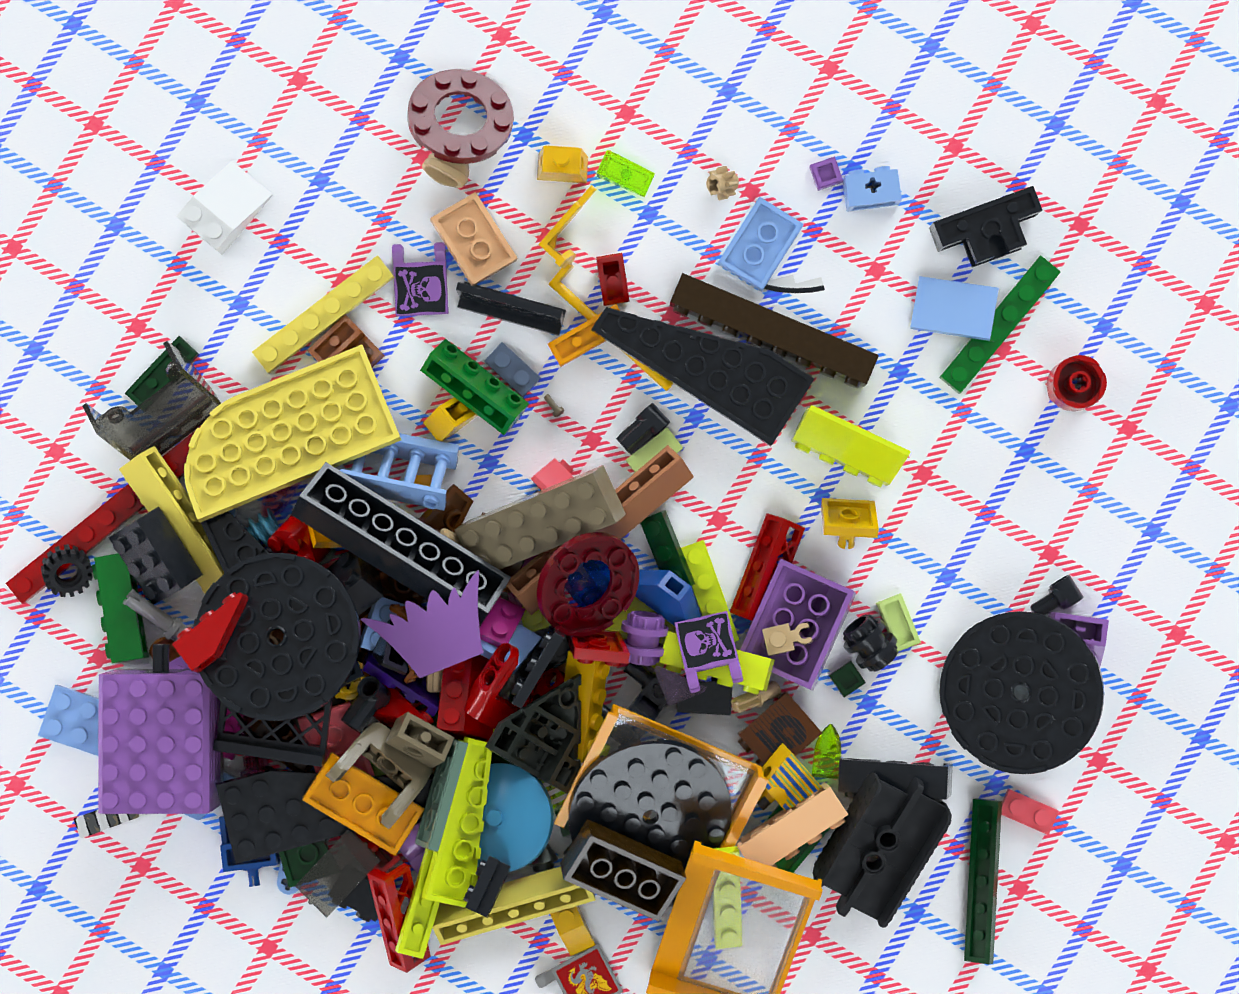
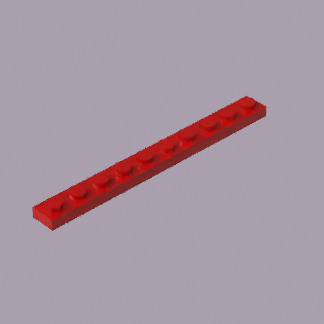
M195 431L162 456L178 480L184 476V464H186L189 452L188 445ZM129 484L126 485L5 584L21 604L27 603L46 587L41 566H43V558L48 559L47 553L50 550L54 554L56 552L55 547L59 546L60 550H64V545H69L70 549L76 546L79 551L83 550L87 554L145 506L142 505ZM67 563L61 565L57 569V576L59 577L74 564Z

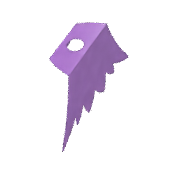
M479 570L468 582L461 598L456 588L452 589L448 605L434 590L431 591L428 598L427 612L417 604L406 601L405 609L408 622L394 614L389 615L394 625L373 619L361 618V620L385 639L410 665L419 678L484 653L481 645L478 618Z

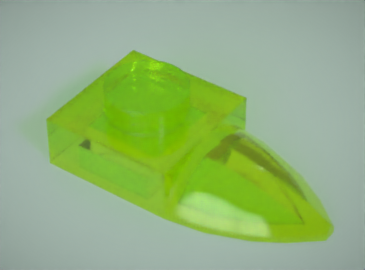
M829 724L824 728L816 741L812 776L839 779V759L842 758L841 741L833 724Z

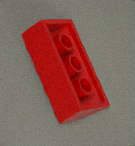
M481 654L443 669L437 728L453 736L454 739L464 740L465 736L488 742L494 728L474 719L464 711L472 686L489 661L488 658ZM495 674L492 675L489 685L493 682Z

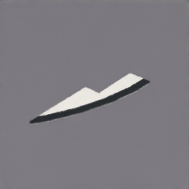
M793 274L769 280L764 288L770 291L794 294L825 290L822 277L796 283Z

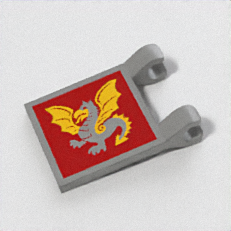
M599 944L535 977V982L539 988H543L556 980L563 994H621L623 992Z

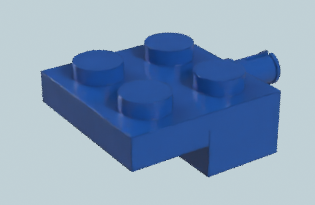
M220 816L219 823L222 840L220 851L223 872L248 871L249 887L259 886L258 869L278 865L280 863L279 852L236 864L224 816Z

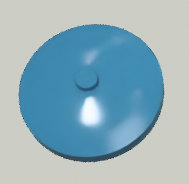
M494 763L490 766L489 782L487 784V802L484 805L482 818L484 829L481 832L479 845L481 856L478 859L477 868L482 859L487 861L489 856L511 866L509 872L531 864L544 851L552 834L554 811L549 793L537 777L513 764Z

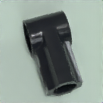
M654 403L647 406L635 418L636 421L616 438L630 455L670 424L669 419Z
M367 676L359 682L357 687L358 695L341 718L342 722L358 733H362L377 709L385 707L391 699L390 690L373 676Z

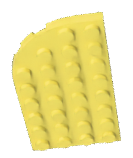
M363 345L238 394L213 409L201 427L196 429L188 445L189 452L186 464H184L186 489L197 520L203 522L311 478L318 473L325 462L333 467H338L401 441Z

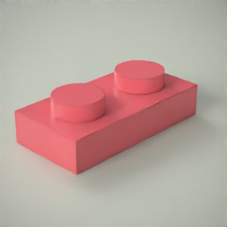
M1007 789L1002 801L1001 815L1049 835L1059 810Z

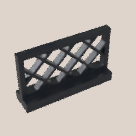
M465 281L464 283H457L456 291L460 297L457 306L459 309L560 336L566 315L565 309L479 285L471 286L470 283Z
M332 700L325 704L324 716L317 721L311 714L305 715L312 725L302 732L292 720H285L275 728L269 721L261 720L270 731L263 737L256 736L250 728L259 719H254L247 724L239 713L221 702L217 738L214 740L213 751L322 767L327 760L328 754L327 741ZM228 708L231 713L226 716ZM232 715L243 727L236 733L225 731L226 720ZM323 721V726L321 728L319 723ZM286 723L297 735L290 741L283 740L277 733V730ZM315 728L321 735L320 745L310 744L304 737V734Z

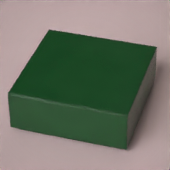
M851 660L828 675L843 698L866 683Z

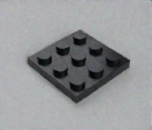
M551 626L548 627L540 642L539 647L542 649L540 651L534 650L526 665L525 671L527 673L521 672L514 683L511 692L514 695L512 704L519 708L523 707L565 637L564 633Z

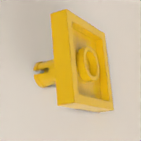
M822 498L823 535L839 536L837 545L840 548L845 549L846 540L848 542V549L854 548L855 537L878 538L879 527L875 501Z

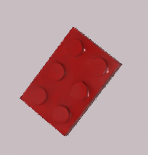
M603 630L599 633L583 637L566 635L572 656L580 663L592 664L594 661H602L604 664L614 667L621 666V663H629L630 652L620 631Z

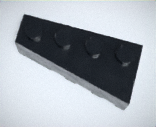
M839 759L838 792H845V797L854 798L867 775L872 772L876 773L880 780L905 792L911 780L917 777L924 784L922 794L942 804V799L947 800L952 796L953 764L943 763V766H934L930 762L907 764L905 761L895 760L881 762V760Z

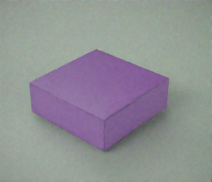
M835 156L810 164L809 168L817 191L843 183Z

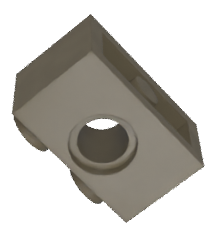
M407 712L395 720L385 743L433 768L445 761L454 737Z

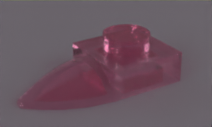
M301 482L264 496L261 503V514L265 518L268 517L267 508H270L274 516L277 517L288 506Z

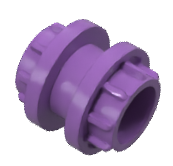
M631 611L627 615V620L622 621L621 630L628 633L627 639H624V642L630 652L629 663L652 666L659 662L660 657L664 654L663 644L659 643L660 637L667 636L669 629L668 626L664 625L665 619L662 615L649 611Z

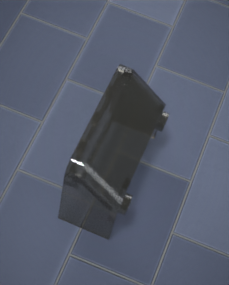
M168 341L164 342L163 345L172 359L166 368V374L171 381L130 412L123 406H116L101 415L89 404L85 403L82 405L96 434L129 460H132L153 446L163 455L201 426L210 416L209 413L221 404L216 393L191 361Z

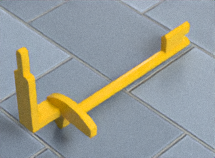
M593 185L571 206L538 244L556 260L555 263L559 267H562L548 285L587 320L597 314L561 282L574 268L572 263L576 258V254L570 249L561 255L555 250L558 235L596 192L597 189ZM626 354L666 392L671 388L673 383Z

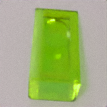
M606 150L596 173L598 178L644 198L655 176L654 172L610 150Z

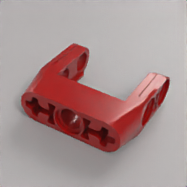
M507 642L498 646L475 680L464 707V711L471 717L494 729L501 720L521 709L512 704L511 701L498 695L518 665L519 650L517 647ZM510 651L509 658L504 662L506 654ZM556 668L543 672L523 707L564 683L565 673ZM495 674L493 682L489 685L492 675ZM556 675L555 683L550 686L552 678Z

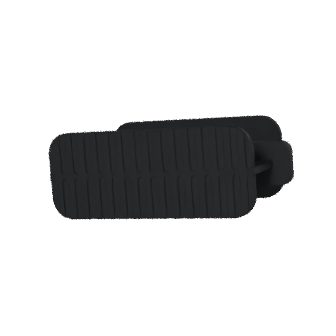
M876 773L868 774L846 810L848 815L844 817L845 822L834 830L815 861L812 872L814 880L822 879V887L826 886L841 894L836 904L839 915L845 917L850 909L854 908L876 919L880 927L886 928L897 913L898 908L902 905L903 900L907 897L906 895L910 892L911 887L915 884L916 879L920 876L926 863H928L929 858L933 855L935 848H937L944 834H946L952 821L950 809L945 802L942 801V804L923 795L924 784L917 777L911 780L907 789L903 792L880 780ZM886 832L893 833L888 839L880 838ZM871 855L879 856L873 862L866 861Z

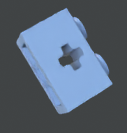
M890 166L875 168V172L864 173L863 169L849 171L848 175H845L843 178L846 212L899 205L902 201L898 169L890 170ZM869 183H872L873 187H877L874 193L871 192V189H866Z

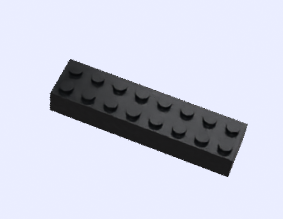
M325 462L299 495L291 513L293 517L427 600L431 591L434 590L448 605L449 596L453 588H456L461 598L468 582L479 570V628L511 579L504 572Z

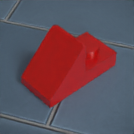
M623 253L596 257L603 305L630 302Z

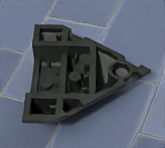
M578 673L501 720L485 746L493 753L567 794L581 768V760L578 759V744H581V701L578 700V686L581 685V674Z

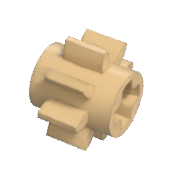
M727 166L717 167L716 170L709 171L710 176L707 178L706 186L710 195H717L718 200L728 199L729 196L736 195L735 190L739 186V179L735 171L728 172Z

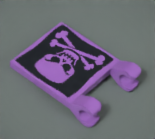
M436 242L434 244L435 261L404 263V247L401 244L392 245L396 317L449 314L446 245L443 242Z
M727 611L674 623L691 693L700 691L697 672L729 665L732 682L739 683L743 681Z

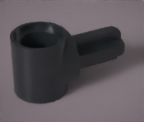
M1069 574L1051 584L1048 589L1049 594L1033 603L1030 609L1032 612L1046 615L1057 607L1065 610L1078 603L1084 596Z

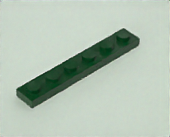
M974 798L972 806L964 961L990 965L994 962L1002 801Z

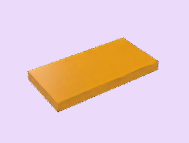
M331 752L302 800L396 856L425 810L424 807L412 801L390 829L386 828L381 823V816L400 793L354 765L350 767L339 781L333 783L325 775L341 757Z

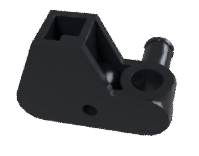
M629 663L623 672L642 686V690L627 710H634L639 715L655 721L678 687L658 671L651 673L642 665ZM664 683L667 693L664 696L661 694L658 697L654 696L655 690L653 685ZM603 704L601 714L603 721L608 711H611L605 704ZM617 719L609 736L622 745L640 740L646 730L640 728L637 732L626 722Z

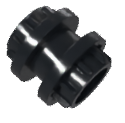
M870 614L860 616L846 627L843 632V640L845 641L843 647L849 654L855 652L859 654L856 658V663L861 669L867 668L870 672H876L890 664L897 656V638L893 633L883 634L882 631L885 623L881 618H873Z

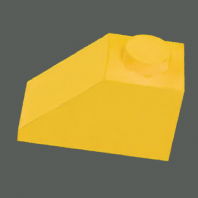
M453 397L438 406L423 424L437 441L442 442L457 433L478 415Z
M579 905L550 914L558 934L571 956L596 945Z

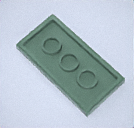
M453 740L445 761L436 766L425 810L423 811L416 836V845L438 852L468 743Z

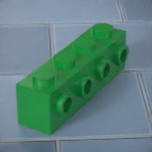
M447 339L441 342L429 354L420 369L422 373L503 435L517 423L530 404Z

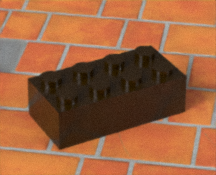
M588 819L560 862L563 880L658 922L686 880L681 861Z

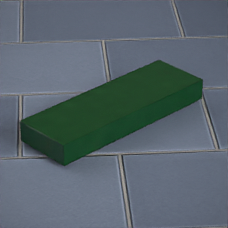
M178 336L124 394L146 412L200 354L181 336Z

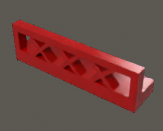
M766 513L730 613L753 621L767 590L768 583L777 568L778 556L783 554V560L790 563L793 562L805 527L785 518ZM790 527L794 529L791 540L787 542L786 535Z
M403 863L389 873L375 868L367 873L389 965L408 973L431 957L428 944L423 959L395 951L407 909L405 914L401 912V905L405 897L410 902L414 889L410 866ZM402 875L403 882L398 891L396 890L394 880Z

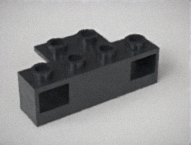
M1034 186L937 220L931 224L929 230L937 252L963 243L970 265L973 268L1022 250V247H1025L1027 242L1019 223L1036 217L1043 210Z

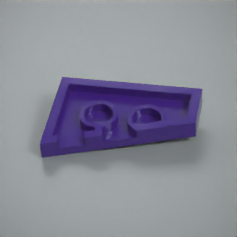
M368 651L363 659L362 670L376 677L389 688L397 686L406 696L405 699L412 703L418 700L428 707L426 710L428 714L433 717L439 709V692L433 693L426 690V677L414 678V682L406 684L404 679L407 675H402L381 666L371 655L372 653Z

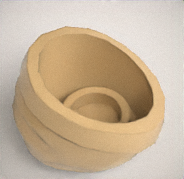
M434 153L428 155V158L422 164L426 174L441 185L462 188L468 182L469 164L446 162L434 157Z

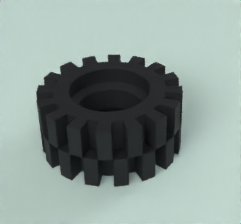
M64 545V550H60L59 546L55 547L56 552L54 554L50 550L47 553L48 559L44 557L42 561L43 566H41L43 580L47 589H51L54 595H57L59 592L60 597H66V593H69L70 597H74L75 591H78L79 594L83 593L82 587L88 588L90 586L89 581L93 579L92 566L86 553L83 550L79 551L76 546L70 549L69 545ZM67 563L74 564L77 567L75 576L69 579H62L57 576V569L61 565Z

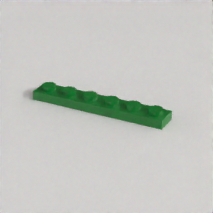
M1040 255L995 309L990 341L971 338L939 378L958 394L962 393L1061 271Z

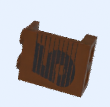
M786 691L745 729L737 732L741 737L737 742L747 753L752 750L758 757L755 763L762 767L782 743L796 757L822 734L820 729Z

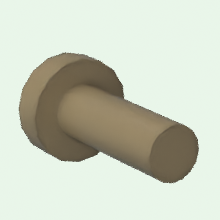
M549 394L544 396L545 401L554 411L552 413L553 416H560L564 412V408L562 406L558 407Z

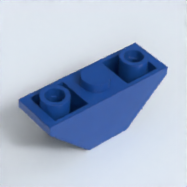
M639 569V584L635 597L656 613L662 615L664 619L674 626L676 622L701 617L692 587L670 570Z

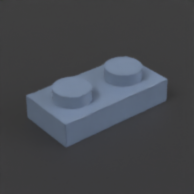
M503 342L484 360L491 369L523 398L541 379L536 372Z

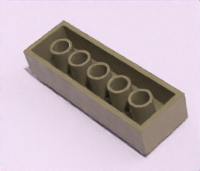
M601 465L470 519L456 528L455 532L463 548L500 570L560 546L575 536L595 532L613 525L624 517L626 513L604 465Z

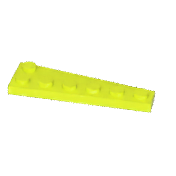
M465 736L463 742L468 743L440 847L438 852L433 851L421 896L425 900L466 907L468 902L463 900L469 886L475 887L478 881V876L475 874L478 859L481 856L479 845L481 832L484 829L482 818L484 805L487 802V784L489 782L492 751L485 747L487 742Z

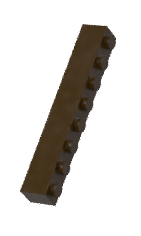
M682 273L669 306L673 307V312L684 317H687L688 314L698 318L697 322L702 325L712 327L714 324L722 328L721 332L735 338L737 334L747 338L746 342L752 346L760 348L761 345L769 347L771 351L782 358H785L786 355L796 359V364L805 368H810L812 365L820 369V374L833 379L835 376L845 379L844 384L859 389V386L865 387L879 357L878 354L685 273Z

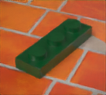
M666 510L645 518L640 524L658 569L670 570L690 586L695 585Z

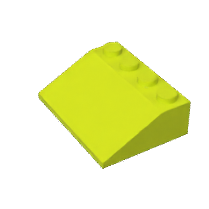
M813 405L804 412L791 439V442L796 444L794 448L807 454L813 451L820 455L819 460L833 465L834 462L843 465V471L853 476H858V473L868 477V483L880 488L882 485L888 486L891 484L911 452Z

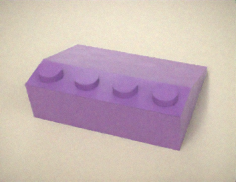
M780 559L740 650L774 659L772 673L814 691L854 601L856 592ZM789 623L790 629L795 630L801 623L809 624L810 628L801 630L800 636L803 639L812 637L813 641L811 643L801 644L794 642V651L768 656L762 629Z

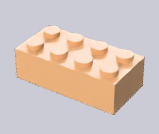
M824 782L821 784L822 788L789 810H781L739 838L736 844L746 859L776 868V862L782 858L786 860L791 859L800 852L798 848L806 842L811 845L821 839V832L829 827L831 830H834L845 822L844 817L848 813L831 787Z

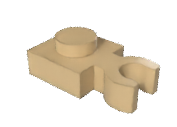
M789 623L762 629L768 656L794 651V642L801 644L811 643L813 641L812 637L803 639L800 636L801 630L810 628L809 624L801 623L795 630L790 629Z

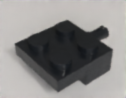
M489 856L487 861L482 859L475 874L479 876L475 887L469 886L463 899L468 902L465 908L488 918L511 866Z

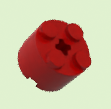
M1076 355L1055 365L1047 378L1049 399L1059 408L1072 412L1084 410L1097 403L1103 397L1107 387V378L1099 366L1100 364L1089 356ZM1076 378L1077 383L1081 384V387L1077 389L1075 388V384L1072 383V380Z
M292 515L267 541L273 553L294 554L313 560L318 564L331 551L330 548H313L308 525Z

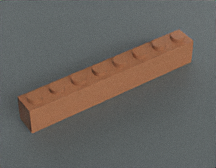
M668 445L615 489L626 515L617 523L595 532L608 533L621 540L694 478L684 460ZM560 546L538 554L512 576L507 584L508 589L530 615L539 609L537 585L541 570L550 556ZM589 560L587 563L582 562L574 573L569 574L567 577L568 582L565 583V586L596 560Z

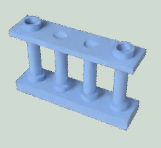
M399 433L401 441L372 452L383 455L377 476L361 473L367 455L355 459L351 471L340 469L341 472L385 499L444 511L447 490L441 489L446 468L456 470L459 445ZM394 458L409 460L404 481L388 478ZM420 463L436 466L430 487L414 484Z

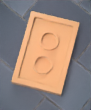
M476 192L430 218L432 225L471 286L484 281L518 259Z

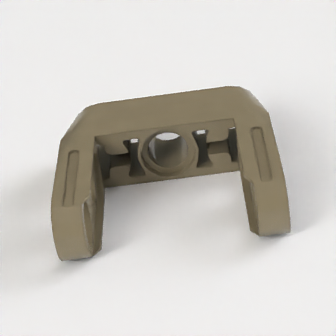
M373 722L360 734L325 776L333 783L339 781L361 754L403 789L381 816V823L390 829L423 789L433 771L431 767L385 743L391 730L382 723Z

